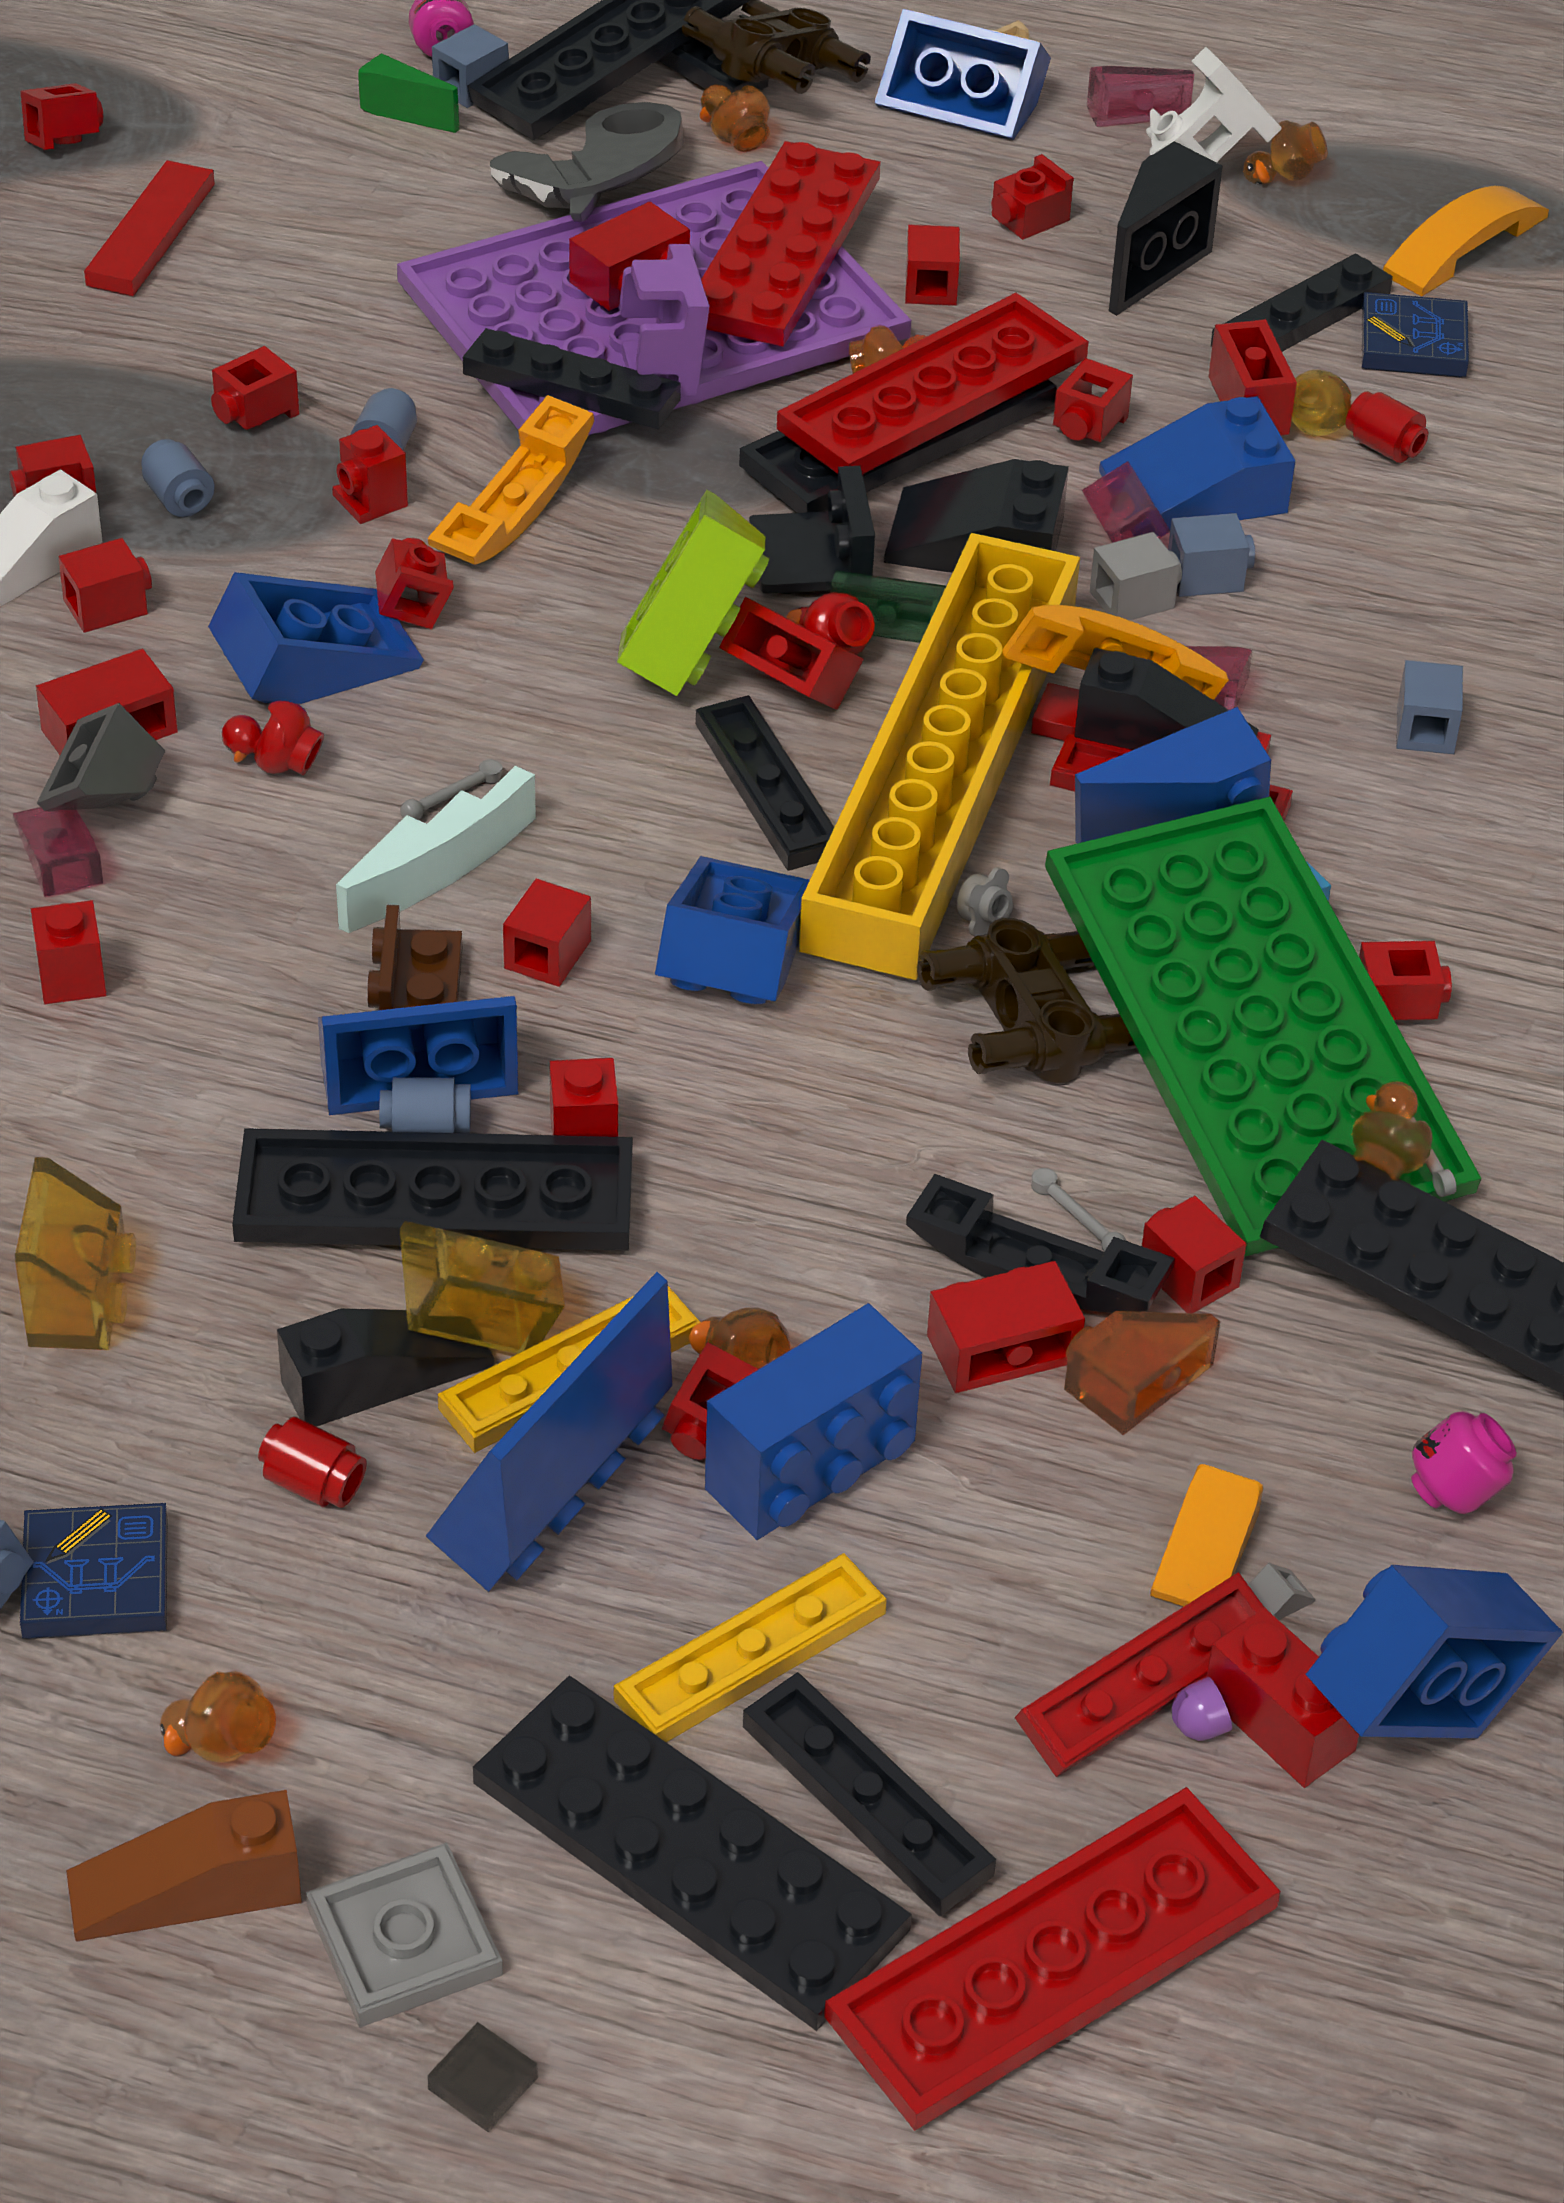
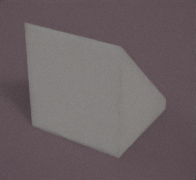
M1268 1563L1249 1583V1587L1262 1605L1278 1620L1312 1604L1316 1600L1290 1569Z

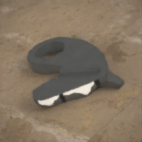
M651 102L620 104L600 110L586 120L585 146L581 151H572V159L552 161L548 154L519 151L507 152L490 161L491 176L503 189L527 196L547 208H570V215L573 221L584 222L593 212L603 192L623 187L648 175L670 161L680 151L684 144L681 112L669 105Z

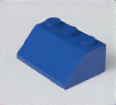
M902 9L875 104L1014 140L1037 106L1051 57L1043 45L1037 41Z
M515 996L318 1017L321 1066L329 1115L379 1110L380 1090H392L393 1078H455V1084H471V1100L518 1095L517 1005Z

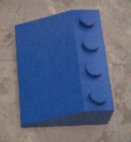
M656 1272L489 1451L426 1534V1537L488 1592L506 1572L517 1581L545 1550L535 1541L541 1533L549 1527L559 1535L586 1504L577 1496L579 1491L588 1481L599 1490L626 1460L617 1451L625 1440L629 1437L639 1446L665 1416L656 1405L673 1386L668 1281L661 1274Z

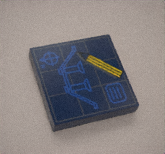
M1364 292L1362 303V368L1466 377L1469 364L1467 301Z
M166 1503L24 1510L23 1547L34 1563L21 1582L20 1628L22 1639L167 1630L168 1517Z

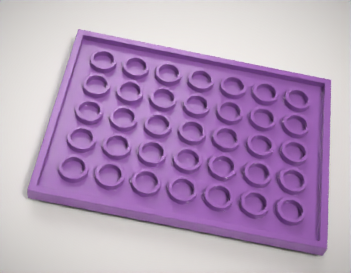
M762 161L754 162L595 207L584 222H574L571 215H567L397 263V280L462 361L464 354L485 328L495 331H505L513 336L541 344L555 345L560 349L591 358H601L609 363L625 367L621 353L622 342L639 340L640 326L646 323H659V318H624L621 316L619 307L608 311L569 282V238L651 201L690 229V246L700 278H702L768 170V167ZM841 246L784 347L706 329L697 396H681L679 403L674 409L690 404H698L703 400L736 390H744L762 382L782 376H790L805 369L828 362H836L851 355L874 348H882L888 344L910 338L912 320ZM476 378L518 430L545 399V397ZM587 410L594 414V423L589 435L602 433L611 428L631 423Z

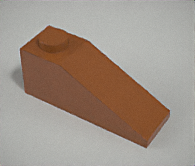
M287 1790L208 1803L66 1870L76 1942L302 1903L297 1848Z

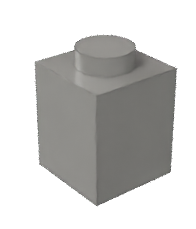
M1154 532L1094 548L1090 593L1106 613L1127 620H1133L1175 608L1177 584L1182 579L1181 564L1177 555L1173 551H1169Z

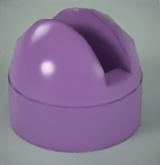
M1210 1677L1194 1682L1178 1692L1172 1703V1719L1185 1736L1197 1741L1213 1739L1232 1730V1722L1226 1704L1216 1684Z

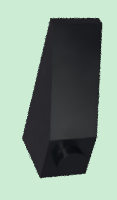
M1094 648L1080 683L1074 737L1135 750L1224 713L1228 709L1152 660L1131 656L1119 651ZM1248 723L1258 738L1259 729Z
M341 1308L277 1329L281 1383L299 1418L316 1427L486 1370L495 1365V1358L469 1311Z

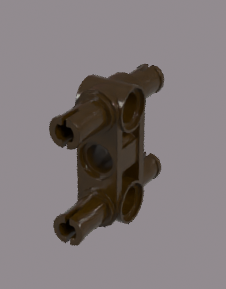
M750 0L742 5L741 11L751 15L750 17L741 14L739 18L725 22L704 11L701 7L694 6L686 13L684 21L694 25V27L687 24L682 25V34L713 49L718 60L722 62L721 70L727 75L748 82L773 79L793 89L798 94L805 93L813 82V79L803 75V73L812 76L815 75V70L827 67L849 78L850 81L858 83L865 77L869 69L859 64V62L867 65L870 64L871 60L869 53L860 51L839 40L835 30L830 27L831 20L829 17L806 8H792L780 11L760 0Z
M1002 918L995 920L989 926L987 934L975 936L966 946L937 951L926 950L922 951L919 956L921 961H918L917 974L925 990L932 991L936 988L972 984L979 989L1004 1031L986 1034L975 1033L971 1036L970 1040L973 1044L968 1046V1057L972 1069L977 1074L1024 1067L1045 1081L1067 1083L1075 1080L1080 1075L1082 1066L1097 1063L1104 1054L1137 1049L1120 1014L1098 1016L1092 1012L1066 973V969L1090 968L1094 966L1078 931L1044 934L1026 921L1016 918Z

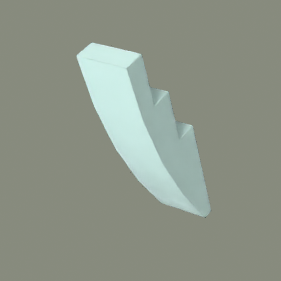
M514 766L482 799L461 790L427 824L408 815L405 816L336 884L339 929L351 933L382 920L386 916L387 905H399L401 912L453 884L498 853L536 819L535 774Z

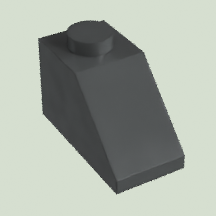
M120 703L77 720L37 804L44 811L103 809L128 799L131 801L138 800L145 796L154 786L157 779L155 772L165 750Z

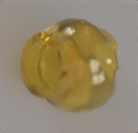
M1321 369L1306 371L1295 378L1297 386L1292 413V421L1295 426L1304 434L1313 437L1329 435L1345 425L1346 416L1351 407L1352 394L1348 385L1339 376Z

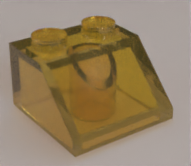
M35 1157L15 1253V1264L28 1347L109 1350L113 1324L124 1323L126 1318L127 1287L126 1283H121L123 1273H133L136 1259L135 1234L124 1232L122 1207L120 1204L50 1158Z
M404 1221L400 1228L408 1330L518 1354L542 1342L565 1308L559 1256Z

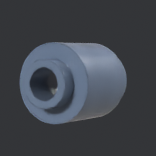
M394 388L384 389L373 394L366 402L351 434L358 430L378 425L404 450L417 424L416 407L413 400L405 392Z
M163 439L150 445L144 452L141 461L143 479L171 514L179 517L191 516L207 506L214 494V481L186 445L170 439Z
M393 1078L392 1090H380V1129H392V1132L470 1133L471 1084H455V1078Z

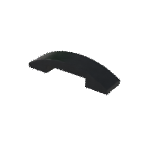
M937 1174L933 1175L906 1216V1225L922 1239L960 1265L985 1278L1007 1273L1019 1267H1031L1056 1261L1080 1309L1108 1313L1148 1311L1174 1268V1257L1117 1237H1113L1104 1252L993 1213L994 1194Z

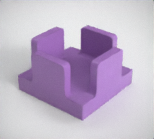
M669 244L667 260H633L632 267H627L623 271L619 304L621 316L624 318H659V323L642 324L640 326L639 340L623 341L621 353L625 367L637 370L640 375L656 374L659 377L680 382L681 396H697L709 304L690 244Z

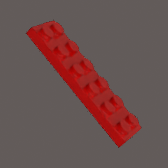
M785 141L701 278L709 304L706 329L784 347L878 183L881 161L863 158L859 154L851 152L839 153L820 149L805 142L793 143Z
M1016 292L777 411L776 429L837 474L838 467L861 466L862 474L1082 362L1087 358L1089 341Z
M1185 1787L826 2000L824 2018L913 2130L916 2131L1278 1907L1281 1891L1196 1796Z

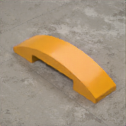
M1488 186L1473 190L1451 201L1422 223L1394 252L1384 265L1383 271L1393 276L1392 280L1422 297L1454 277L1457 259L1503 230L1518 237L1548 218L1549 209L1504 186Z
M547 395L519 428L521 446L470 506L460 502L456 503L427 538L429 546L474 565L485 562L507 548L539 516L563 483L589 435L594 423V414Z
M1042 605L1032 607L1002 650L1004 658L1053 674L1061 663L1086 670L1094 648L1119 651L1131 656L1154 661L1212 700L1217 697L1229 680L1226 672L1211 661L1157 631L1112 614L1076 606Z

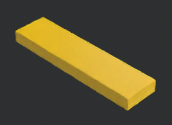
M668 1286L672 1353L690 1344V1332L700 1321ZM634 1296L438 1393L439 1411L474 1453L499 1441Z
M843 1553L615 1684L614 1702L627 1716L663 1741L668 1742L886 1614L887 1599Z

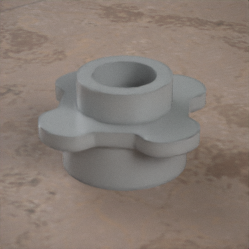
M996 867L990 872L989 877L982 874H974L960 888L957 897V910L964 920L970 921L969 932L973 936L987 934L989 926L995 920L1011 916L1013 901L1011 893L1007 890L1009 874L1005 869Z

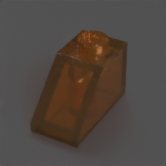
M1115 1311L1094 1328L1092 1326L1083 1328L1071 1340L1066 1351L1068 1361L1064 1390L1119 1433L1125 1435L1214 1365L1221 1321L1211 1314Z

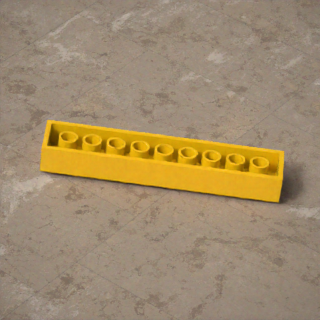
M975 533L970 534L801 898L799 952L917 980L918 961H921L919 956L922 951L930 950L1048 674L1047 671L1004 658L1002 650L1032 607L1042 605L1075 606L1080 557Z

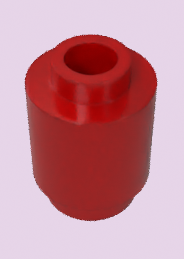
M1365 391L1361 393L1352 403L1346 416V428L1353 432V437L1356 441L1397 463H1402L1409 457H1416L1422 451L1428 439L1429 432L1426 429L1425 415L1382 392L1373 394Z
M291 1417L283 1426L278 1423L273 1425L265 1435L258 1453V1460L264 1463V1479L321 1507H326L329 1503L339 1508H344L348 1505L358 1491L367 1467L366 1458L355 1453V1446L352 1443L298 1417Z

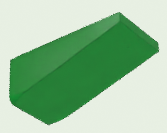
M382 53L359 69V97L362 110L377 116L456 133L460 130L458 87Z

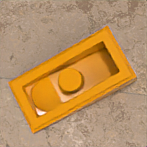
M1198 1465L1156 1574L1150 1596L1184 1607L1235 1574L1259 1516L1263 1494V1485L1260 1482L1209 1465Z

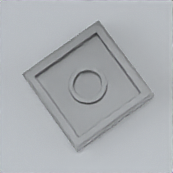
M447 1842L306 1892L307 1908L359 2028L503 1975L502 1959Z

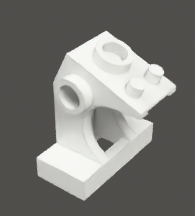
M1205 47L1192 60L1193 64L1206 77L1200 96L1189 108L1179 115L1175 111H1168L1161 116L1152 108L1150 110V127L1146 129V133L1151 138L1152 147L1149 149L1150 155L1157 153L1175 141L1218 163L1251 128L1267 143L1282 128L1232 72ZM1215 116L1222 124L1209 137L1197 142L1193 136Z

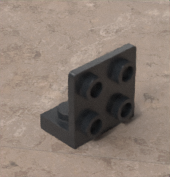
M861 466L838 467L837 489L828 490V511L764 514L749 517V523L766 536L763 555L769 558V562L759 579L762 593L791 594L807 591H847L850 589L872 588L875 531Z

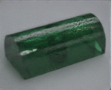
M836 570L832 580L831 593H846L855 596L859 602L865 604L870 609L875 622L872 636L920 643L946 585Z

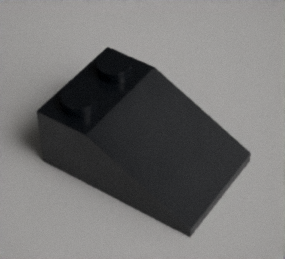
M1175 141L1157 153L1150 155L1142 162L1117 226L1109 312L1117 316L1212 252L1223 165Z
M1012 459L903 487L886 546L884 563L953 573L971 533L1056 551L1064 519L1069 466L1054 465L1041 460L1026 461Z

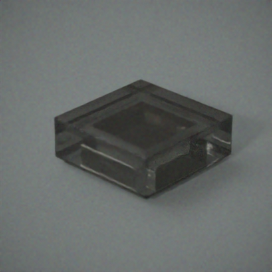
M477 2022L427 2075L428 2090L489 2132L538 2078V2064Z

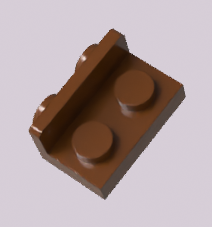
M387 905L385 926L373 928L372 962L373 964H381L380 970H369L368 1008L387 1010L458 1002L463 951L462 931L401 929L399 905Z

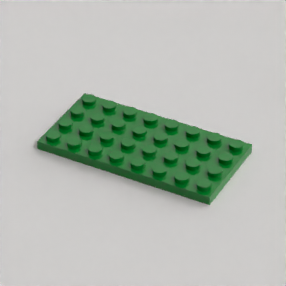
M1271 797L1047 851L1045 868L1227 1226L1246 1242L1244 1257L1279 1248L1260 1238L1264 1221L1321 1140L1444 1202L1477 1192L1482 1179ZM1401 1087L1408 1093L1409 1102L1407 1106L1444 1170L1449 1169L1454 1175L1456 1181L1455 1194L1440 1197L1436 1193L1433 1186V1175L1397 1112L1383 1106L1384 1094L1389 1088ZM1380 1094V1105L1388 1116L1382 1117L1372 1112L1366 1104L1367 1096H1377Z

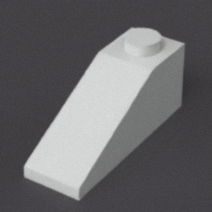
M61 469L16 494L0 513V607L60 572L58 556L102 543L97 493Z

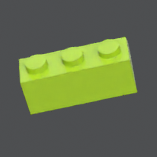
M705 491L621 633L617 663L675 696H678L686 682L695 686L711 658V655L704 652L715 633L721 637L727 634L740 610V607L734 604L735 599L744 584L752 589L755 587L769 562V558L763 555L766 536L711 491Z

